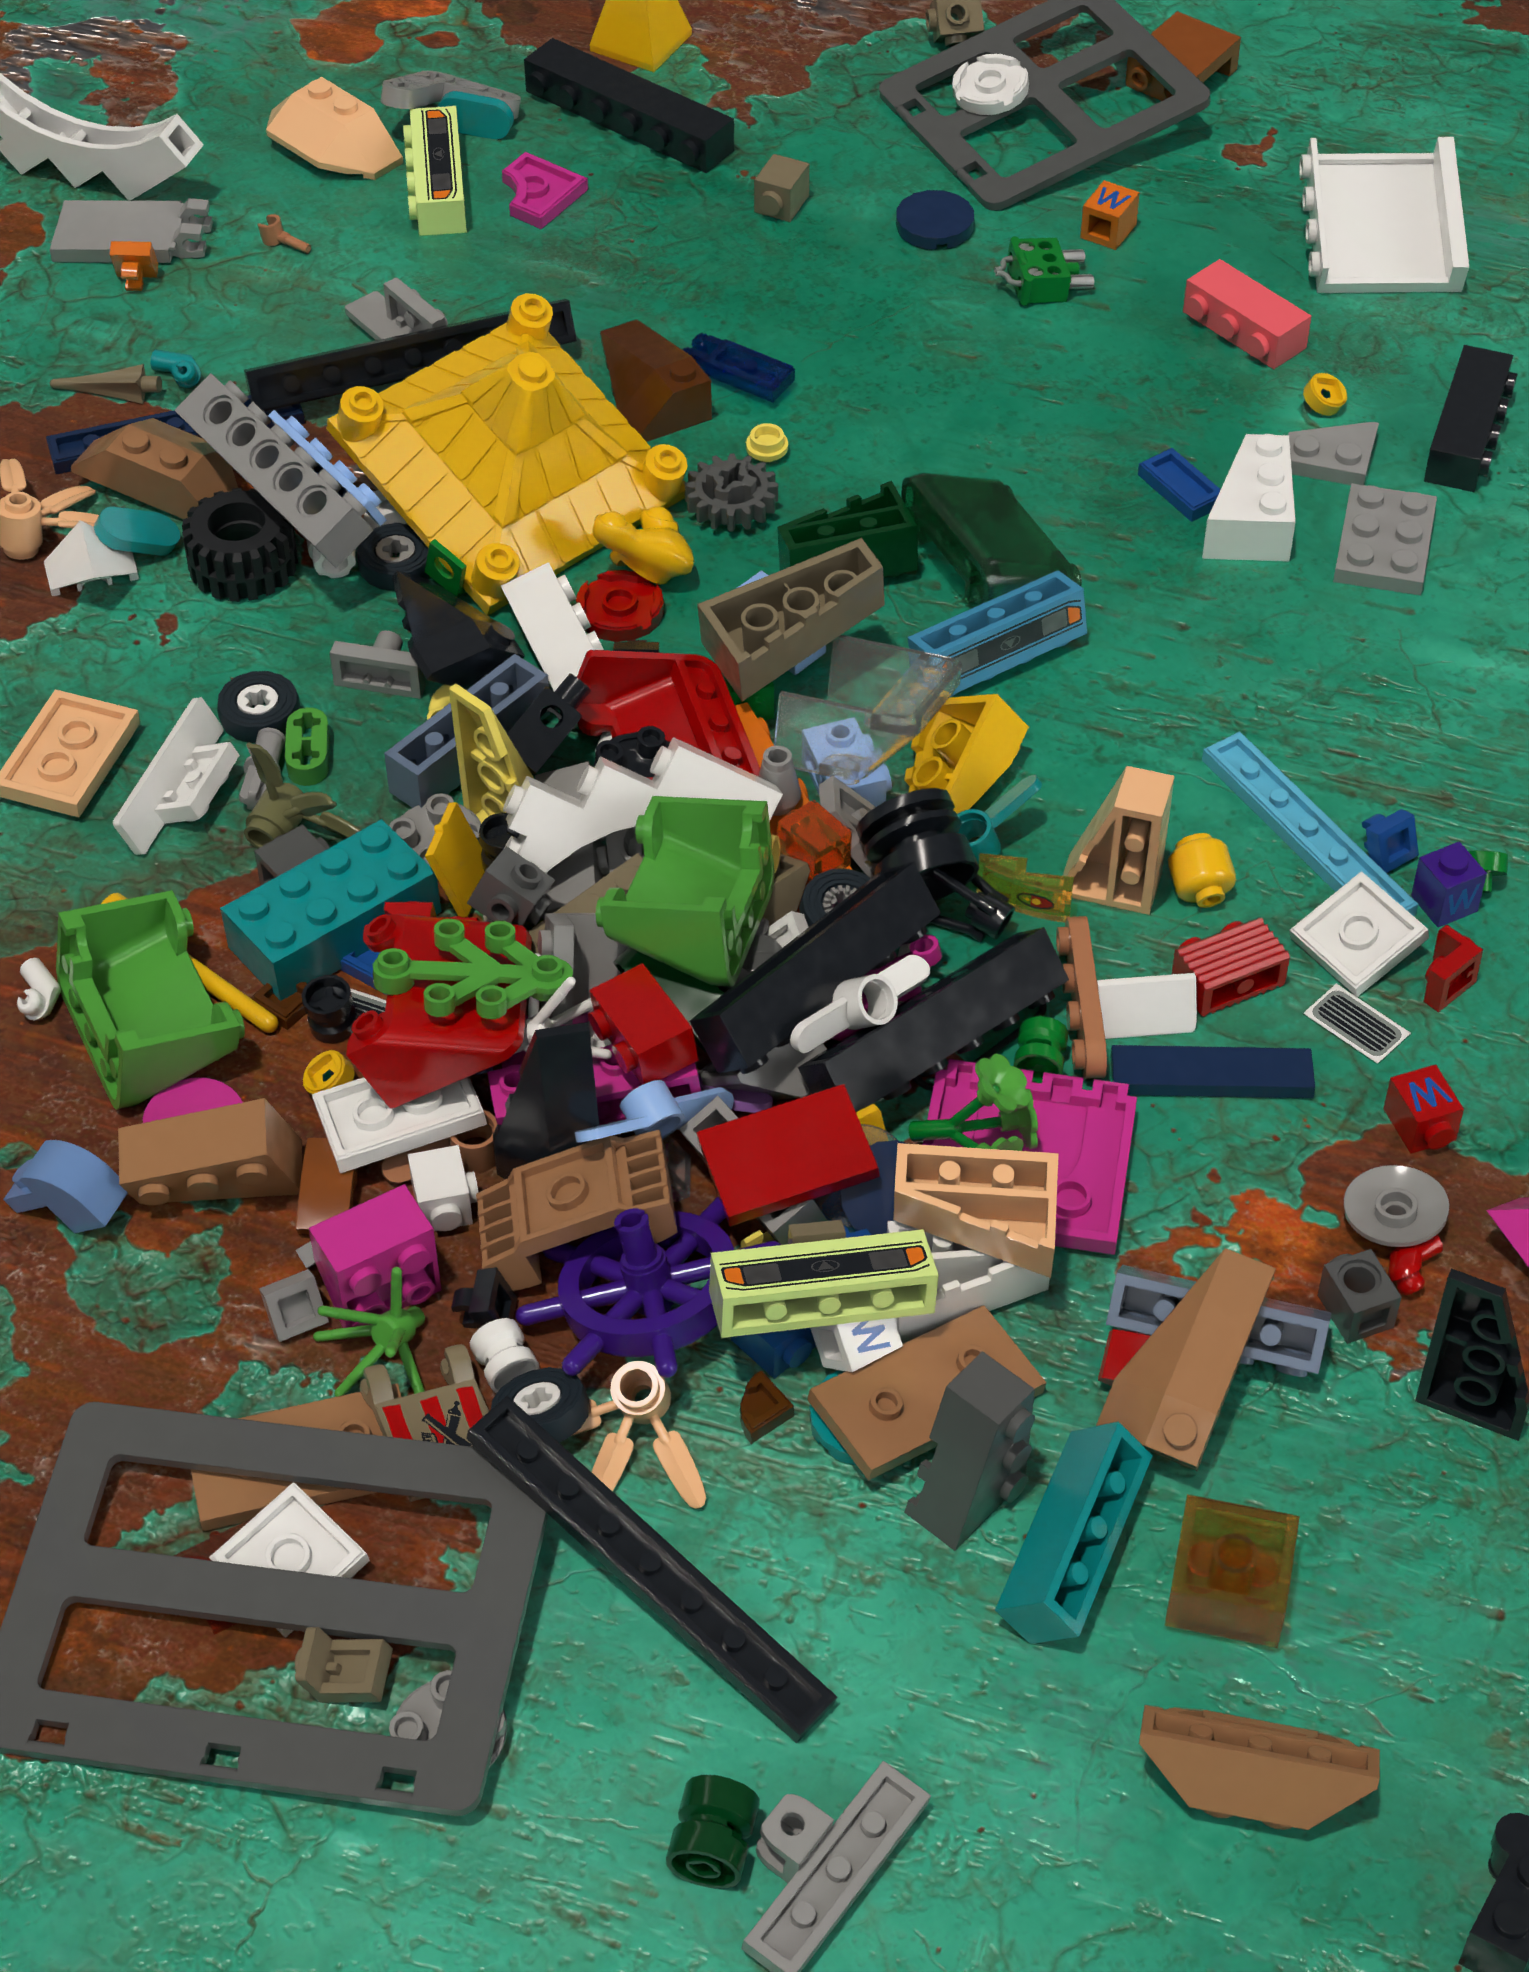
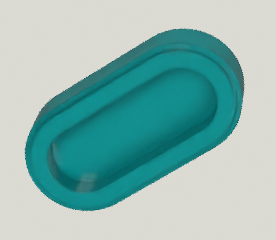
M451 91L443 96L437 106H456L458 133L495 140L501 139L508 134L514 122L511 108L504 101L496 98Z
M107 507L102 510L94 523V531L99 540L106 546L120 551L163 556L170 554L180 540V531L177 525L169 517L157 512Z

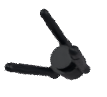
M936 867L930 870L932 876L970 902L966 909L965 917L971 920L970 924L938 915L930 922L931 924L967 934L979 942H982L986 935L994 940L1000 937L1015 911V907L1008 903V897L996 891L978 873L970 881L980 890L978 893H975Z

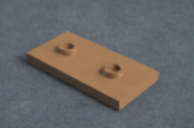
M985 1305L904 1343L902 1347L854 1372L846 1371L811 1388L807 1400L869 1481L937 1447L938 1444L930 1439L929 1436L945 1388L982 1351L1035 1389L1034 1397L1044 1392L1047 1382Z
M398 1383L392 1384L394 1399L400 1398L401 1393ZM361 1391L237 1418L383 1436L374 1412L364 1400ZM191 1469L202 1531L250 1521L293 1483L290 1481ZM294 1482L318 1506L377 1493Z

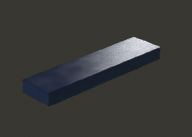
M1111 1046L1112 1082L1129 1084L1128 1095L1262 1098L1314 1097L1315 1079L1311 1048Z

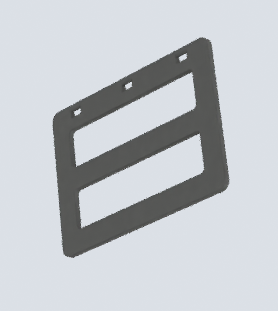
M103 1402L86 1403L76 1409L70 1419L0 1629V1753L451 1816L469 1814L477 1808L483 1796L549 1515L476 1447ZM120 1461L486 1505L492 1509L474 1583L471 1589L466 1592L422 1588L87 1544L111 1468ZM76 1602L305 1632L307 1627H319L327 1635L356 1639H383L387 1643L448 1650L456 1654L437 1733L432 1739L426 1741L45 1690L41 1688V1684L65 1610L70 1604ZM39 1726L67 1729L65 1744L34 1741ZM211 1748L240 1752L238 1767L231 1768L206 1764ZM385 1772L416 1776L414 1792L381 1788Z

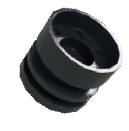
M939 788L920 789L899 795L875 807L858 822L856 832L862 844L866 846L864 850L865 855L871 863L878 864L875 867L873 876L883 869L914 862L934 901L951 895L955 891L932 876L930 873L931 869L937 867L963 885H967L977 875L979 865L967 837L964 834L957 833L962 823L957 813L953 811L955 805L947 790Z

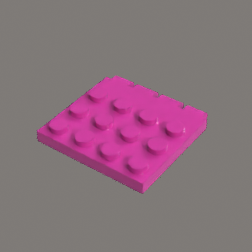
M949 1059L947 1070L936 1072L927 1120L950 1119L977 1097L979 1077L975 1072V1062ZM1020 1069L1027 1079L1025 1088L1031 1090L1033 1107L1038 1120V1130L1036 1132L1038 1138L1037 1148L1029 1149V1147L1024 1145L1022 1151L1059 1153L1055 1246L1115 1255L1137 1097L1127 1096L1129 1084L1094 1079L1092 1090L1082 1089L1084 1081L1082 1077L1044 1072L1042 1083L1033 1082L1034 1071ZM995 1104L989 1107L984 1105L965 1121L998 1117L1000 1110ZM991 1128L962 1133L978 1144L985 1142L990 1146L1001 1137L1008 1139L1012 1136H1018L1023 1140L1019 1130L1001 1132L1000 1128ZM951 1139L923 1141L922 1144L962 1147Z

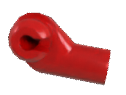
M1438 1235L1418 1245L1396 1247L1391 1252L1388 1276L1392 1282L1395 1281L1400 1294L1404 1296L1410 1295L1424 1287L1425 1279L1419 1270L1422 1268L1423 1262L1443 1251V1244Z

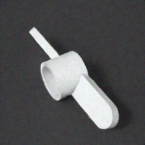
M908 955L878 974L841 982L834 991L831 1004L795 1026L790 1037L792 1048L801 1053H807L847 1028L857 1030L888 1023L896 1013L898 998L926 981L930 974L929 964L920 956ZM862 992L865 993L868 1001V1012L865 1011L862 1003Z

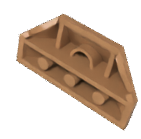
M154 418L128 424L94 440L71 465V472L182 519L188 518L187 512L190 508L199 506L198 501L204 497L211 498L216 492L222 490L223 492H230L233 488H238L232 467L203 438Z
M1144 1706L1139 1738L1140 1746L1190 1808L1201 1809L1211 1816L1217 1818L1237 1816L1258 1820L1275 1829L1284 1830L1294 1827L1309 1830L1378 1789L1380 1749L1365 1745L1358 1747L1349 1740L1315 1730L1214 1711L1178 1707L1163 1710L1164 1708L1159 1706Z

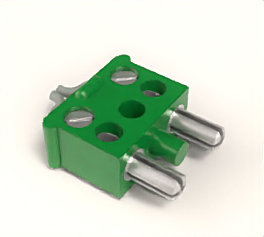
M1013 236L1010 239L1008 256L1002 258L1001 266L994 268L996 277H1003L1007 283L1014 286L1019 302L1024 306H1027L1029 303L1067 302L1069 289H1090L1094 287L1095 282L1092 274H1079V264H1083L1085 261L1084 250H1061L1057 238L1019 239ZM1006 265L1010 275L1007 272H1004V270L1006 269Z

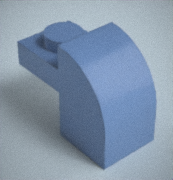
M46 1140L34 1158L26 1161L14 1173L12 1177L14 1184L3 1200L16 1213L47 1206L74 1233L105 1227L128 1192L119 1185V1176L96 1155L69 1142Z

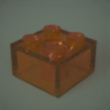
M1187 1494L1165 1626L1278 1648L1286 1614L1300 1516Z

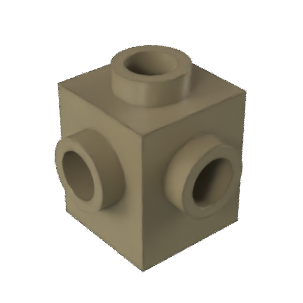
M933 0L930 4V9H926V28L928 32H933L934 43L945 42V47H953L984 32L981 0Z

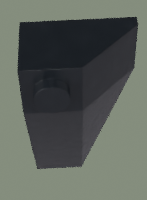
M397 570L392 576L398 605L406 610L407 613L402 620L403 627L410 631L412 635L407 643L409 652L427 680L453 686L456 683L465 690H468L512 655L516 654L521 658L525 657L514 640V633L506 625L493 620L432 580Z
M588 1022L535 1030L519 1069L520 1081L514 1094H509L505 1103L506 1115L502 1125L497 1124L493 1133L495 1165L498 1176L508 1179L513 1168L590 1142L577 1143L574 1133L579 1130L599 1126Z
M1451 1268L1415 1402L1519 1441L1529 1411V1392L1506 1288Z

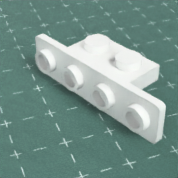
M202 697L193 698L113 820L114 828L135 855L146 854L164 824L182 821L193 822L204 816L209 809L211 800L220 786L228 779L230 770L240 756L231 742L216 744L223 733V726Z

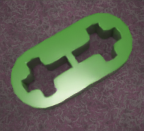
M306 707L294 711L287 719L285 760L288 777L292 782L303 786L315 785L323 781L328 775L330 733L327 716L324 712L316 708ZM311 728V737H303L305 729ZM304 756H312L310 764L304 765Z

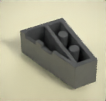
M983 1351L946 1386L929 1436L938 1445L932 1462L925 1459L920 1463L917 1476L925 1481L922 1491L916 1497L913 1496L908 1500L904 1513L954 1551L1004 1501L1008 1503L1013 1502L1024 1490L1028 1482V1476L1026 1475L1027 1459L1032 1450L1029 1440L1031 1427L1035 1420V1415L1032 1414L1035 1389Z

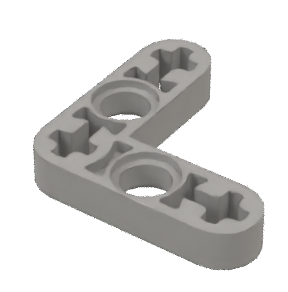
M420 71L385 80L382 84L380 102L393 108L413 109L441 101L448 92L459 91L500 99L511 108L514 119L518 118L520 96L442 72Z

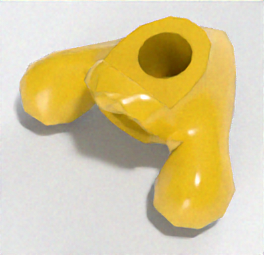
M653 507L643 510L640 513L642 529H636L633 524L626 522L623 515L615 511L597 514L592 529L593 536L603 546L612 550L609 555L612 563L615 565H627L640 576L660 585L666 584L673 577L687 575L692 571L695 562L693 552L685 538L679 533L678 523L673 520L671 512L666 508Z

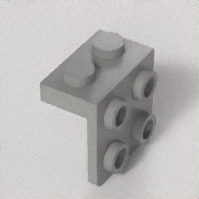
M545 913V930H539L538 954L541 956L553 955L569 963L573 970V978L576 980L573 988L552 1012L549 1019L591 998L590 989L621 974L613 961L628 947L607 938L603 927L597 926L596 913ZM540 1001L539 1010L542 1009L547 1001ZM573 1019L563 1025L573 1024Z

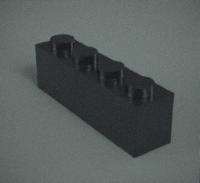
M1468 345L1463 346L1431 444L1424 482L1475 492L1479 476L1488 477L1494 452L1487 450H1496L1502 425L1496 423L1504 424L1510 399L1504 397L1512 398L1518 373L1510 372L1513 355Z

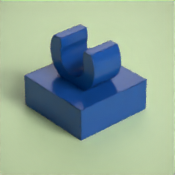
M1400 809L1387 817L1375 814L1362 822V827L1366 829L1367 836L1364 847L1368 850L1369 857L1386 873L1419 855L1415 816Z

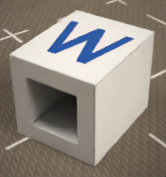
M898 1318L810 1328L822 1365L830 1369L854 1372L903 1346L898 1332Z

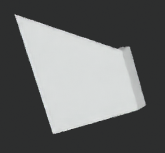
M81 520L44 560L52 596L60 595L59 588L77 584L78 591H82V587L86 582L99 579L106 581L108 585H113L111 578L113 576L129 575L130 581L139 579L133 553L115 550L106 546L96 536L94 527Z

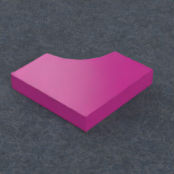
M524 152L502 170V182L512 188L516 194L509 204L510 216L539 229L544 228L588 190V178L527 152Z

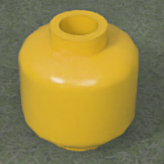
M1196 833L1182 838L1176 843L1175 850H1173L1168 858V867L1176 894L1185 902H1197V905L1202 908L1218 905L1224 901L1225 894L1236 883V873L1227 845L1220 839L1212 838L1207 833Z

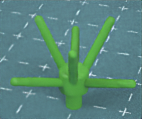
M394 1267L391 1271L390 1310L385 1313L375 1314L324 1305L318 1308L320 1316L371 1325L317 1331L313 1335L315 1341L321 1342L372 1336L376 1344L338 1386L334 1393L336 1397L346 1395L363 1377L364 1368L372 1366L384 1352L388 1358H392L397 1350L399 1351L414 1394L425 1391L408 1342L415 1335L416 1328L424 1324L425 1315L416 1306H412L407 1310L402 1309V1270L400 1267Z

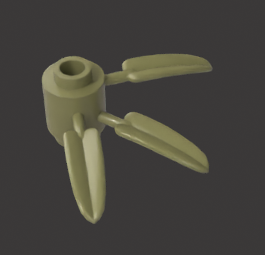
M250 742L246 744L259 778L266 784V790L246 818L247 827L244 830V835L254 847L258 849L273 841L276 837L297 828L303 819L322 826L326 830L344 838H348L361 831V829L345 819L327 812V810L337 806V803L332 801L330 796L322 792L303 793L297 786L291 783H283L279 768L268 751L257 744Z

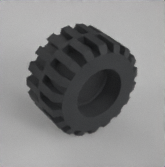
M233 488L230 492H223V490L216 492L213 497H204L198 501L199 506L191 507L187 512L188 518L183 519L182 536L190 578L193 583H198V589L204 593L211 592L214 598L221 600L227 597L229 601L239 602L240 599L248 598L251 601L258 599V596L263 594L266 596L275 593L276 587H284L289 582L288 577L294 576L297 570L298 554L294 527L255 489L251 488L249 491H242V488Z

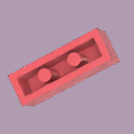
M1217 260L1186 281L1183 313L1273 370L1307 348L1312 316L1223 260Z

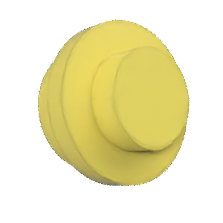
M770 423L755 426L747 437L746 451L756 460L773 462L782 458L787 453L788 439L779 426Z

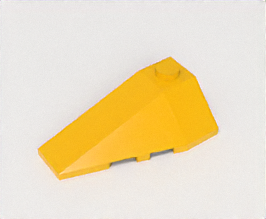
M998 694L931 699L912 738L911 749L916 753L914 766L907 768L904 781L909 785L908 793L930 788L947 790L955 805L953 811L958 814L964 810H969L1012 764L1020 750V745L1029 726Z

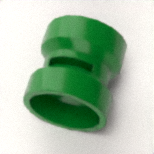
M1036 1016L1024 1020L1020 1025L1018 1036L1019 1049L1015 1053L1013 1066L1019 1069L1034 1071L1033 1082L1042 1083L1044 1072L1062 1075L1064 1067V1057L1062 1054L1066 1051L1069 1035L1066 1026L1054 1018Z

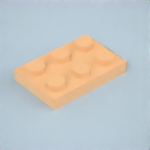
M55 689L1 769L0 797L80 818L140 725L138 710Z

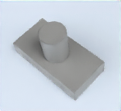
M381 631L377 635L373 646L335 641L330 651L334 686L421 699L426 684L425 676L411 653L401 651L403 640L395 632Z

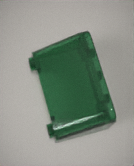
M922 472L906 477L903 480L901 498L917 524L918 545L933 541L965 581L964 599L968 604L976 602L979 606L1057 570L1079 586H1082L1081 574L1076 565L1068 562L1016 500L1012 489L1008 485H1004L1000 480Z

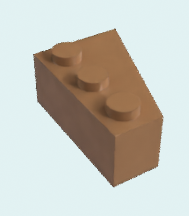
M265 1098L118 1128L119 1185L139 1204L161 1205L167 1202L299 1194L303 1167L302 1139Z

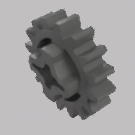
M729 454L728 460L722 461L715 455L712 456L711 465L700 461L697 463L698 472L689 471L688 482L685 483L687 510L689 513H696L697 522L699 523L708 519L711 520L712 529L718 528L721 524L727 525L728 531H734L735 524H742L744 528L751 529L752 520L764 523L766 521V513L775 512V502H778V483H775V472H766V463L764 462L753 465L752 456H746L743 460H738L735 454Z

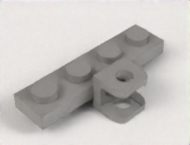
M884 1760L834 1825L832 1817L807 1799L794 1794H786L762 1823L760 1830L762 1837L757 1842L756 1853L768 1869L788 1884L743 1940L741 1949L771 1972H801L927 1807L931 1795Z

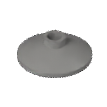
M1387 1165L1365 1171L1350 1183L1344 1196V1213L1351 1227L1364 1238L1385 1246L1407 1247L1426 1242L1443 1229L1449 1215V1199L1441 1184L1427 1173L1407 1166Z

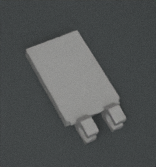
M189 198L185 203H181V201L64 200L50 246L52 262L112 263L110 258L111 241L151 242L158 263H171L172 256L181 259L205 257L207 245L206 241L201 240L203 233H210L213 225L212 216H208L209 200ZM194 215H200V216H205V217H203V218H198V217H196V216H194ZM187 239H191L198 242H190Z

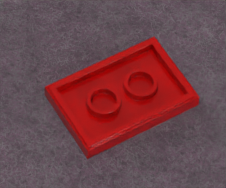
M844 1084L696 1132L699 1146L730 1226L880 1177L879 1167Z

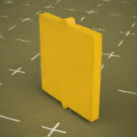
M452 802L448 803L440 823L434 826L435 834L425 854V858L457 915L468 917L472 907L467 902L485 873L481 860L482 847L458 803Z

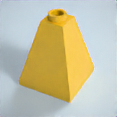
M606 0L590 42V51L654 73L692 35V28L678 0Z

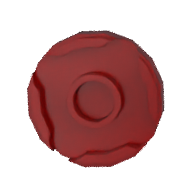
M613 570L598 574L597 580L590 584L586 581L580 587L576 596V604H581L591 625L585 631L588 633L595 631L598 639L613 642L638 639L648 635L659 626L664 615V602L660 587L658 585L655 587L649 580L634 571Z

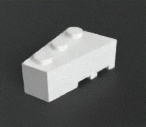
M1246 434L1207 519L1202 559L1289 562L1296 523L1289 435Z
M887 1221V1233L919 1230L897 1221ZM924 1231L939 1274L935 1313L898 1317V1332L902 1343L983 1305L991 1311L1049 1289L1050 1278Z

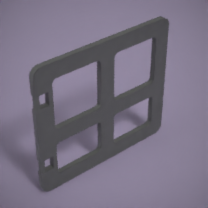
M1048 0L883 80L879 85L882 101L907 123L908 128L956 178H959L968 187V191L986 209L994 211L1007 208L1206 109L1211 102L1208 87L1115 0ZM1079 13L1089 14L1111 35L1046 68L1038 67L1016 45ZM985 54H1003L1016 58L1020 61L1021 67L1026 68L1029 77L1028 94L1024 100L1013 109L996 115H978L961 109L951 115L943 116L919 93L920 90L955 74L958 68L967 61L969 66L977 62V57ZM1126 57H1133L1173 94V96L1108 128H1101L1062 89ZM1028 105H1036L1075 143L1009 177H1001L963 137ZM917 106L922 112L913 116L908 109ZM977 168L983 176L974 180L968 172Z

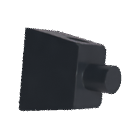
M571 673L568 674L555 692L546 686L507 733L533 777L583 717L576 709L591 690ZM545 712H552L557 716L559 722L554 728H549L542 723L541 717Z

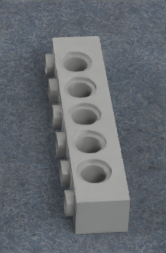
M210 373L175 411L337 568L373 531V528L361 517L367 510L348 491L341 497L338 492L343 487L324 468L317 474L314 469L319 464L301 446L295 451L291 450L290 447L295 442L279 425L275 424L269 429L267 425L272 420L254 402L246 407L244 403L249 398L231 380L223 385Z

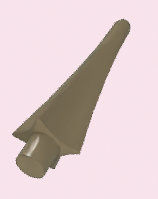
M144 364L92 375L56 378L50 380V386L54 389L87 392L144 404L146 393L161 392L162 379L160 376H146Z

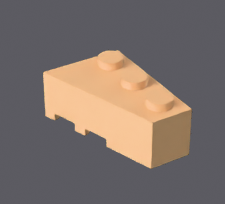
M1126 766L1069 854L1056 895L1150 915L1162 875L1175 776Z
M898 1143L893 1220L919 1230L923 1229L927 1233L1051 1278L1055 1251L1059 1153Z

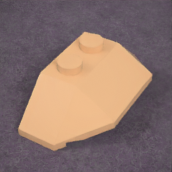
M323 77L311 81L308 85L292 93L271 110L266 128L267 136L317 168L343 174H363L364 178L376 180L403 164L402 154L374 108Z

